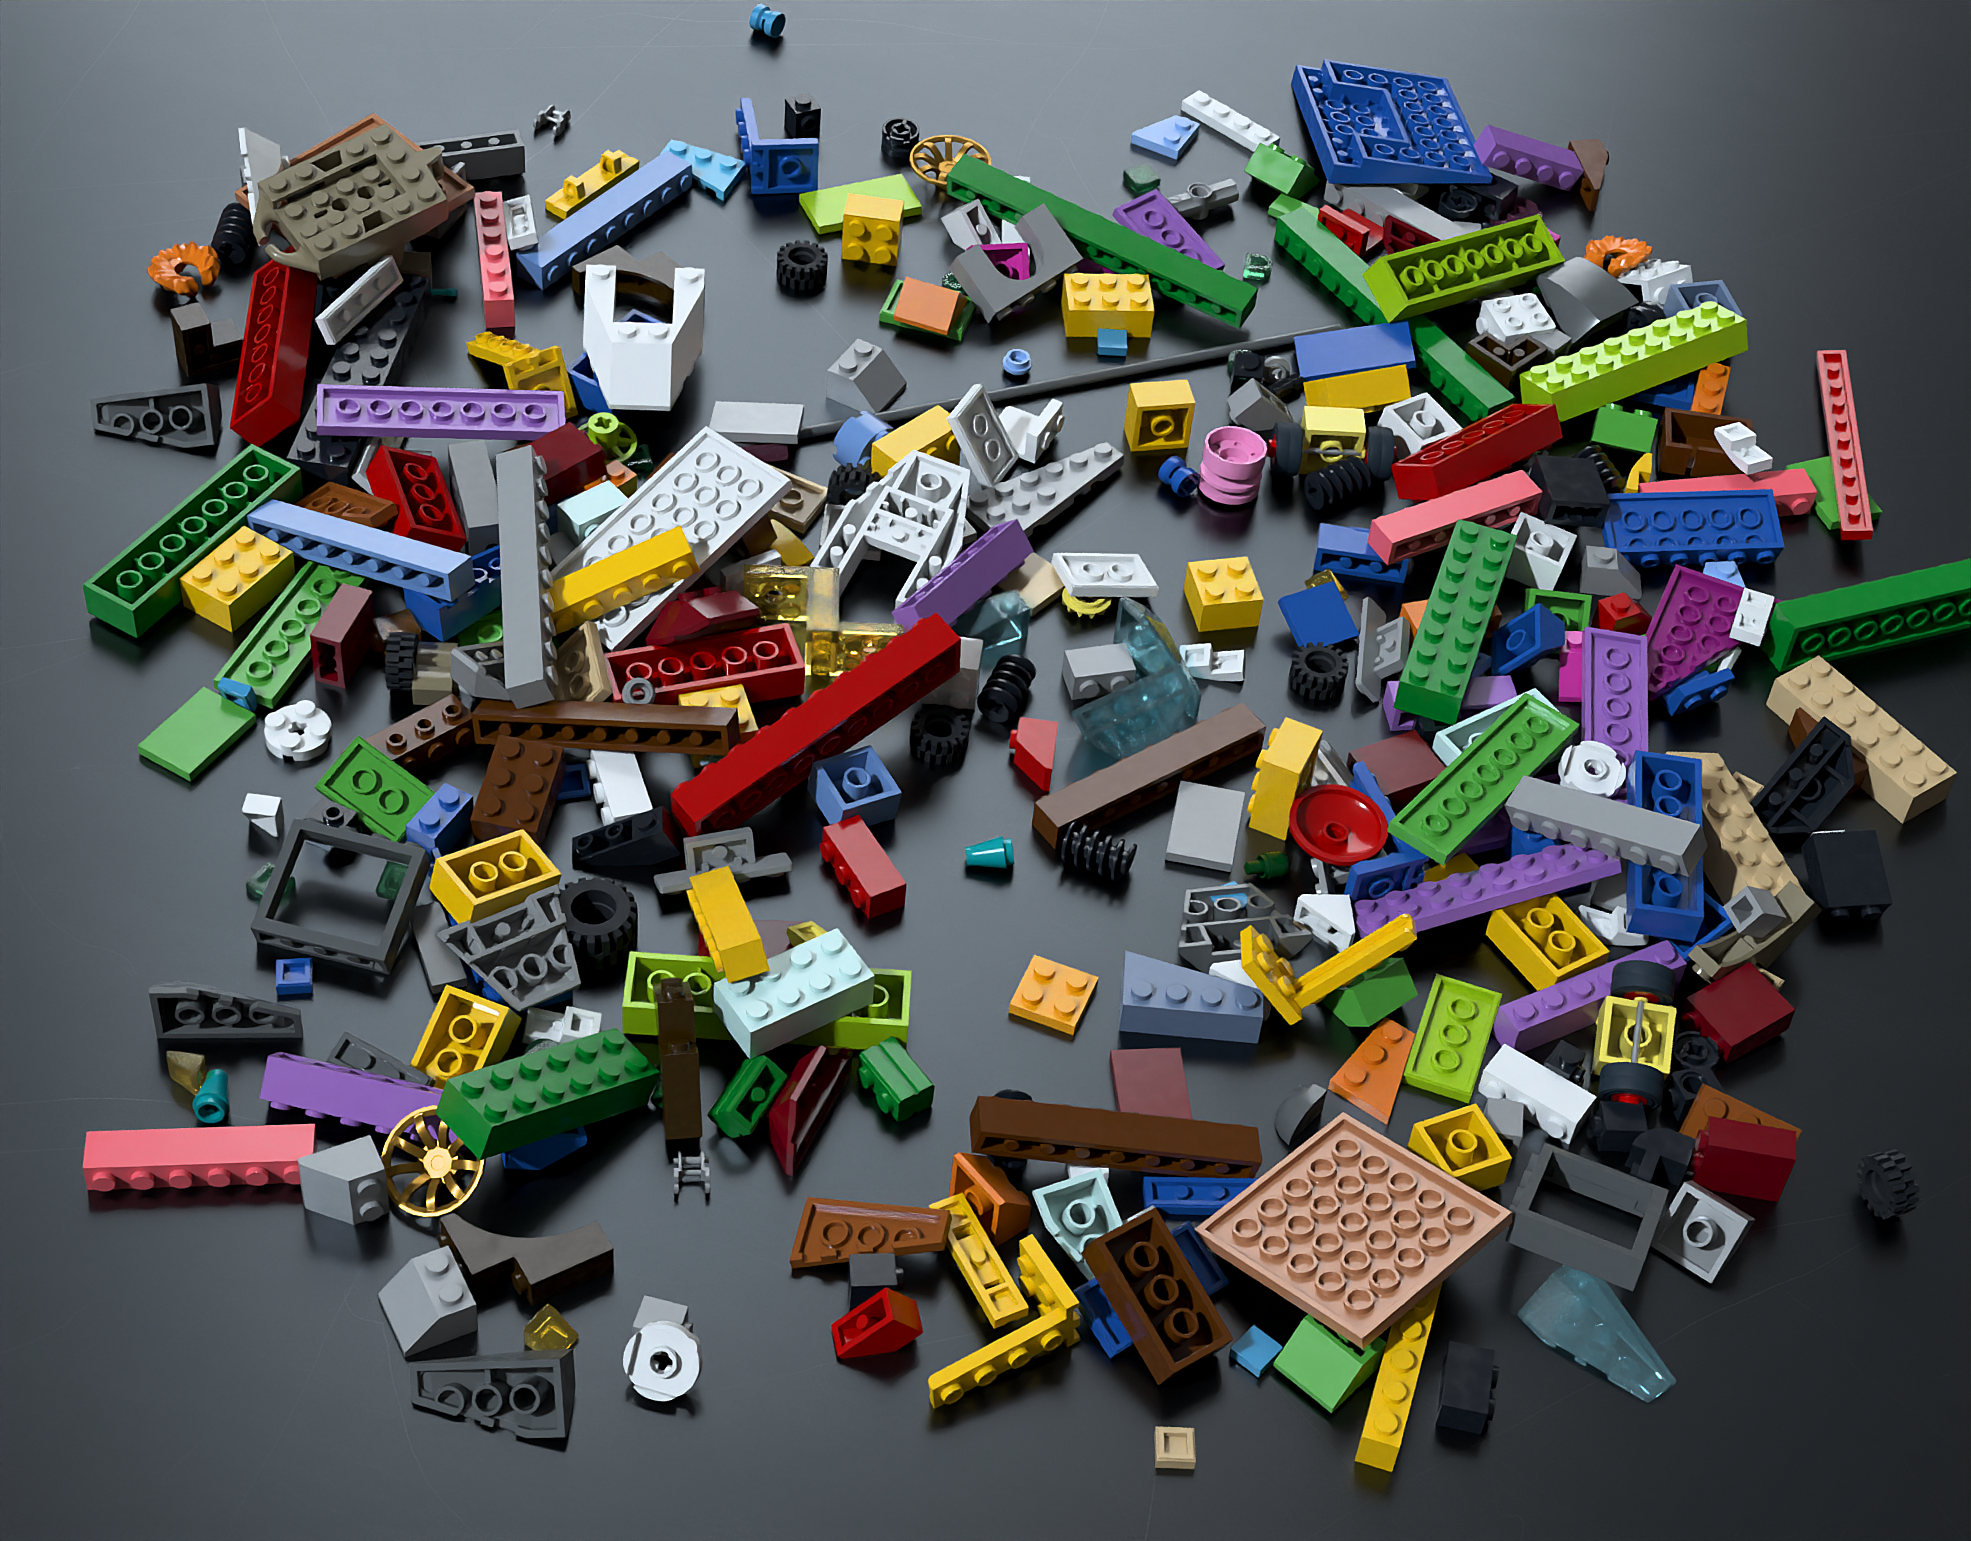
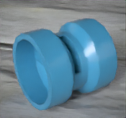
M759 4L752 11L749 24L752 29L757 31L763 30L766 35L776 38L782 33L786 18L783 13L779 11L772 12L769 7Z

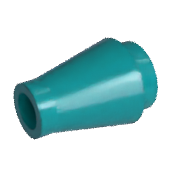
M1002 835L973 846L965 847L968 867L982 866L1007 869L1006 865L1015 864L1012 838L1003 839Z
M220 1069L210 1070L193 1100L192 1106L195 1115L203 1122H219L229 1112V1077L225 1071Z

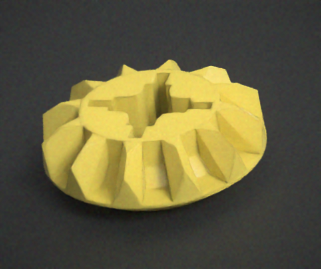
M1066 588L1063 589L1062 604L1067 606L1068 612H1077L1079 618L1083 614L1088 615L1091 619L1095 614L1103 616L1106 609H1110L1112 597H1086L1091 601V603H1086L1082 599L1083 597L1070 596Z

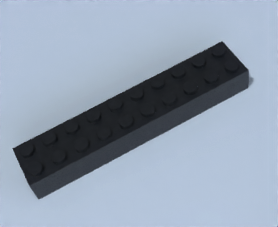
M400 272L403 282L341 338L321 384L397 386L432 306L431 278ZM316 393L289 451L287 462L301 468L303 488L317 490L328 482L353 488L355 481L351 476L368 436L317 435Z

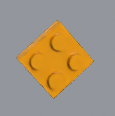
M1034 955L1009 1004V1013L1074 1035L1097 988L1099 977Z

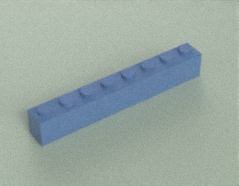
M666 150L538 238L539 243L534 244L532 248L518 251L516 253L517 276L544 290L570 272L572 266L595 255L605 246L614 242L618 237L634 228L638 223L692 187V164Z
M274 499L268 500L247 515L248 526L251 530L293 551V555L450 602L475 585L472 556Z

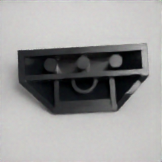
M1824 716L1750 804L1769 835L1812 834L1855 785L1851 736Z

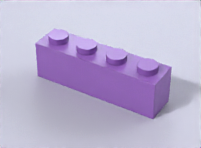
M1488 124L1473 145L1484 166L1569 192L1584 172L1574 151Z
M1511 676L1472 677L1458 719L1466 720L1516 697L1517 693ZM1388 681L1382 704L1390 730H1412L1415 714L1393 708L1399 681Z

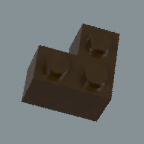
M199 302L170 309L176 356L188 377L240 363L243 339L231 318L210 323Z
M1486 331L1468 342L1466 353L1513 394L1521 388L1519 374L1530 371L1534 366L1545 364L1548 347L1528 334L1507 345Z

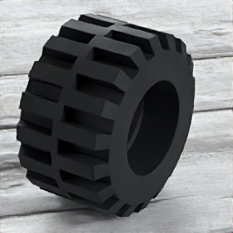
M593 876L591 880H586L585 877L579 878L575 884L573 882L567 883L565 890L559 889L560 895L558 899L561 912L565 913L567 921L565 929L568 942L573 947L576 964H580L581 969L588 970V967L592 966L595 967V970L603 969L604 965H609L610 967L617 965L618 959L624 961L628 957V951H633L636 947L638 939V908L632 892H627V887L621 883L615 885V880L607 878L605 881L600 880V877ZM591 921L604 922L596 925L585 924Z

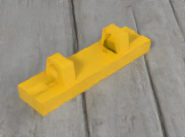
M607 150L601 154L600 163L578 178L572 175L566 178L563 188L545 200V209L564 220L639 170V160L629 157L620 150L614 153Z
M960 1193L930 1204L929 1208L950 1210L952 1221L946 1245L993 1328L995 1329L1010 1321L1028 1316L1029 1307L964 1194ZM999 1283V1285L985 1290V1288Z

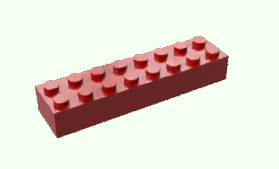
M290 245L283 252L293 253L296 250ZM273 259L254 272L230 422V429L257 447L262 446L267 441H273L282 430L288 426H294L301 417L300 409L304 396L303 387L304 379L306 378V364L309 357L308 350L312 336L311 327L314 319L313 312L318 284V276L315 273L285 266L275 262Z

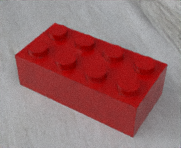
M381 445L365 473L373 495L394 502L399 514L389 519V523L385 525L386 532L460 552L467 538L436 457Z

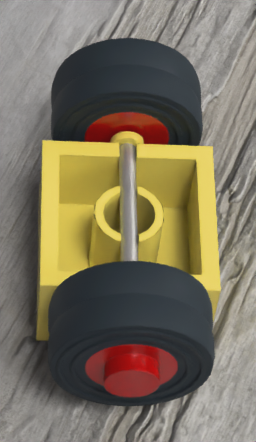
M1304 406L1301 425L1292 422H1276L1272 430L1271 439L1268 440L1267 457H1270L1271 472L1277 476L1308 475L1330 464H1336L1338 461L1356 456L1368 466L1371 480L1388 481L1392 473L1391 465L1396 462L1397 457L1393 430L1388 427L1366 428L1363 409Z
M1630 960L1620 962L1613 968L1610 987L1611 996H1606L1599 1009L1592 1074L1600 1076L1598 1096L1601 1101L1624 1102L1635 1105L1638 1102H1643L1644 1111L1653 1110L1661 1106L1664 1083L1670 1072L1676 1008L1669 1007L1674 1000L1676 975L1667 966L1650 961Z

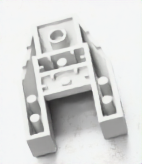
M602 264L587 265L583 350L590 359V366L593 373L597 375L599 387L609 409L670 411L683 389V382L693 371L697 357H700L702 354L704 269L675 268L673 324L615 322L616 266Z
M916 450L911 451L888 470V475L879 482L874 481L866 488V492L857 500L852 499L848 502L809 567L808 591L837 602L867 549L872 545L917 562L896 599V609L959 556L963 542L970 470Z

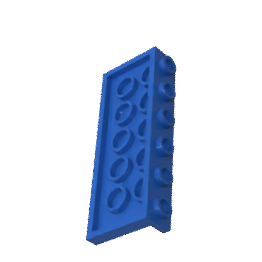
M1772 489L1607 494L1611 505L1601 528L1604 545L1606 548L1617 549L1632 566L1642 565L1644 568H1652L1657 565H1671L1675 567L1676 564L1680 566L1686 564L1705 566L1706 562L1735 561L1736 565L1743 564L1744 562L1769 564L1775 561L1785 548Z

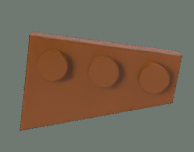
M1702 1083L1679 1131L1681 1134L1696 1139L1698 1130H1704L1709 1116L1793 1130L1796 1131V1142L1802 1132L1801 1129Z

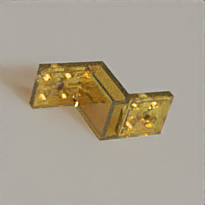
M744 564L743 596L757 606L766 619L806 621L805 675L838 676L844 671L850 672L860 665L867 655L871 653L876 654L885 648L893 637L903 635V624L839 622L840 568ZM776 590L782 592V594L771 595L768 592ZM873 648L876 649V651L865 652L863 651V649Z

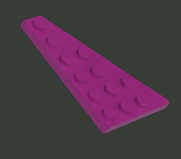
M1677 564L1675 565L1645 635L1647 637L1648 700L1654 701L1745 643L1729 637L1744 587ZM1774 598L1765 629L1768 628L1776 603H1780L1782 600Z

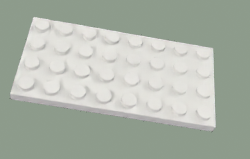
M706 426L550 572L552 581L681 525L701 571L589 620L597 624L601 646L609 653L622 651L658 617L667 602L676 600L678 593L688 589L793 488L792 482L780 472ZM580 624V625L574 627V629L577 630V629H578L580 626H582L583 624Z

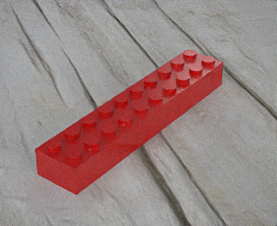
M937 612L928 618H921L913 625L911 630L902 636L897 635L893 637L885 648L876 654L871 653L867 655L860 665L850 672H842L831 685L823 690L818 689L814 691L808 700L797 708L792 707L788 709L777 722L771 726L766 725L760 728L754 737L746 743L734 746L723 759L717 763L712 762L706 765L701 773L692 780L680 783L670 795L673 819L681 828V834L687 838L735 829L808 778L813 762L844 753L960 672L961 638Z

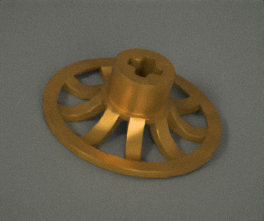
M938 135L917 143L910 153L909 161L912 170L921 179L936 185L941 190L947 191V174L963 154H967L971 148H974L979 154H973L971 157L980 159L990 166L991 157L982 145L969 138L956 135ZM945 142V158H943L941 152L933 143ZM952 142L964 144L956 157L953 158ZM923 148H927V149H929V150L931 151V153L933 154L934 158L931 157V156H929V155L926 154V153H919V152H920ZM916 160H924L929 164L919 168ZM933 171L936 173V177L933 179L925 173Z
M435 1105L420 1108L400 1120L388 1136L381 1156V1161L385 1168L388 1195L402 1210L421 1217L443 1216L463 1206L479 1187L486 1164V1159L479 1160L477 1158V1161L465 1160L460 1153L465 1144L459 1138L450 1144V1128L442 1120L439 1125L438 1141L433 1138L427 1128L425 1117L437 1115L435 1112L438 1106ZM414 1122L417 1132L425 1144L423 1149L400 1137ZM396 1146L418 1157L417 1162L391 1166L394 1147ZM465 1170L475 1171L470 1184L463 1191L457 1184V1181L461 1179ZM419 1173L420 1176L409 1183L400 1194L395 1187L392 1177L400 1174ZM430 1184L426 1194V1208L409 1203L410 1198L416 1191ZM442 1185H446L456 1199L447 1205L437 1208L438 1191Z

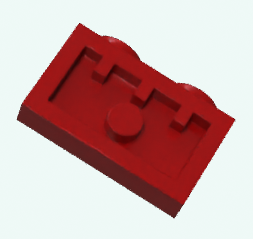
M1328 205L1319 209L1318 220L1360 258L1383 243L1384 228L1353 210L1345 209L1340 213Z

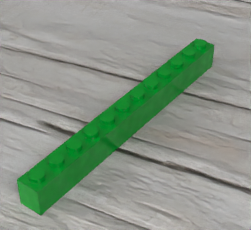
M963 154L947 174V194L966 203L979 199L985 212L1015 226L1022 216L1044 203L1082 257L1119 274L1149 275L1151 289L1237 329L1242 327L1256 306L1258 288L1253 287L1249 283L1240 281L1221 270H1216L1197 259L1190 258L1173 248L1153 241L1147 236L1140 235L1123 225L1116 224L1099 214L1090 212L1049 191L1016 178L1004 170L982 162L980 159Z
M1304 207L1278 217L1274 239L1365 323L1368 325L1388 323L1362 276L1370 268L1367 263ZM1419 314L1402 319L1408 320L1416 360L1415 369L1425 376L1472 421L1477 422L1514 404L1515 396L1426 316Z

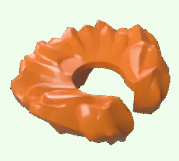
M1606 235L1601 240L1594 241L1591 239L1588 242L1584 258L1603 269L1605 256L1608 254L1613 255L1615 258H1611L1608 273L1614 278H1618L1621 274L1635 268L1640 263L1646 262L1652 253V246H1648L1646 241L1639 242L1636 238L1625 240L1623 236L1615 238L1613 235Z
M190 241L189 244L183 243L181 246L174 244L172 249L160 250L158 256H154L151 259V265L147 267V273L154 282L163 286L166 291H172L188 298L196 297L198 293L197 283L193 277L180 276V272H183L187 264L193 265L202 276V285L212 287L217 280L220 270L218 254L213 247L209 245L198 246L193 241Z

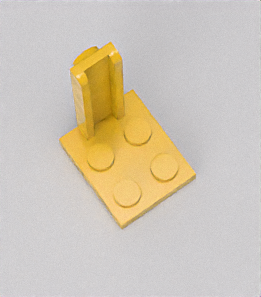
M492 332L477 334L475 340L466 343L471 355L503 366L509 390L564 391L565 419L578 415L561 347L555 345L540 350L531 347L529 344H522L517 342V340H510L504 336L492 334Z
M1402 914L1298 979L1294 976L1290 963L1284 957L1280 959L1276 955L1269 938L1264 933L1259 934L1250 925L1240 932L1241 968L1291 1026L1302 1019L1303 1008L1310 1004L1319 1003L1328 993L1339 986L1343 987L1350 984L1362 972L1378 967L1385 958L1397 951H1404L1417 940L1416 923L1411 915Z
M1033 1234L1019 1241L1020 1257L1017 1258V1262L1021 1269V1276L1018 1277V1281L1024 1294L1027 1297L1033 1296L1038 1303L1037 1309L1040 1318L932 1374L928 1379V1386L930 1389V1402L934 1409L943 1404H952L958 1401L965 1392L978 1385L986 1386L996 1379L997 1375L1010 1368L1016 1369L1025 1365L1032 1356L1044 1350H1053L1062 1342L1069 1347L1080 1341V1336L1075 1330L1076 1327L1080 1326V1317L1073 1310L1079 1307V1301Z

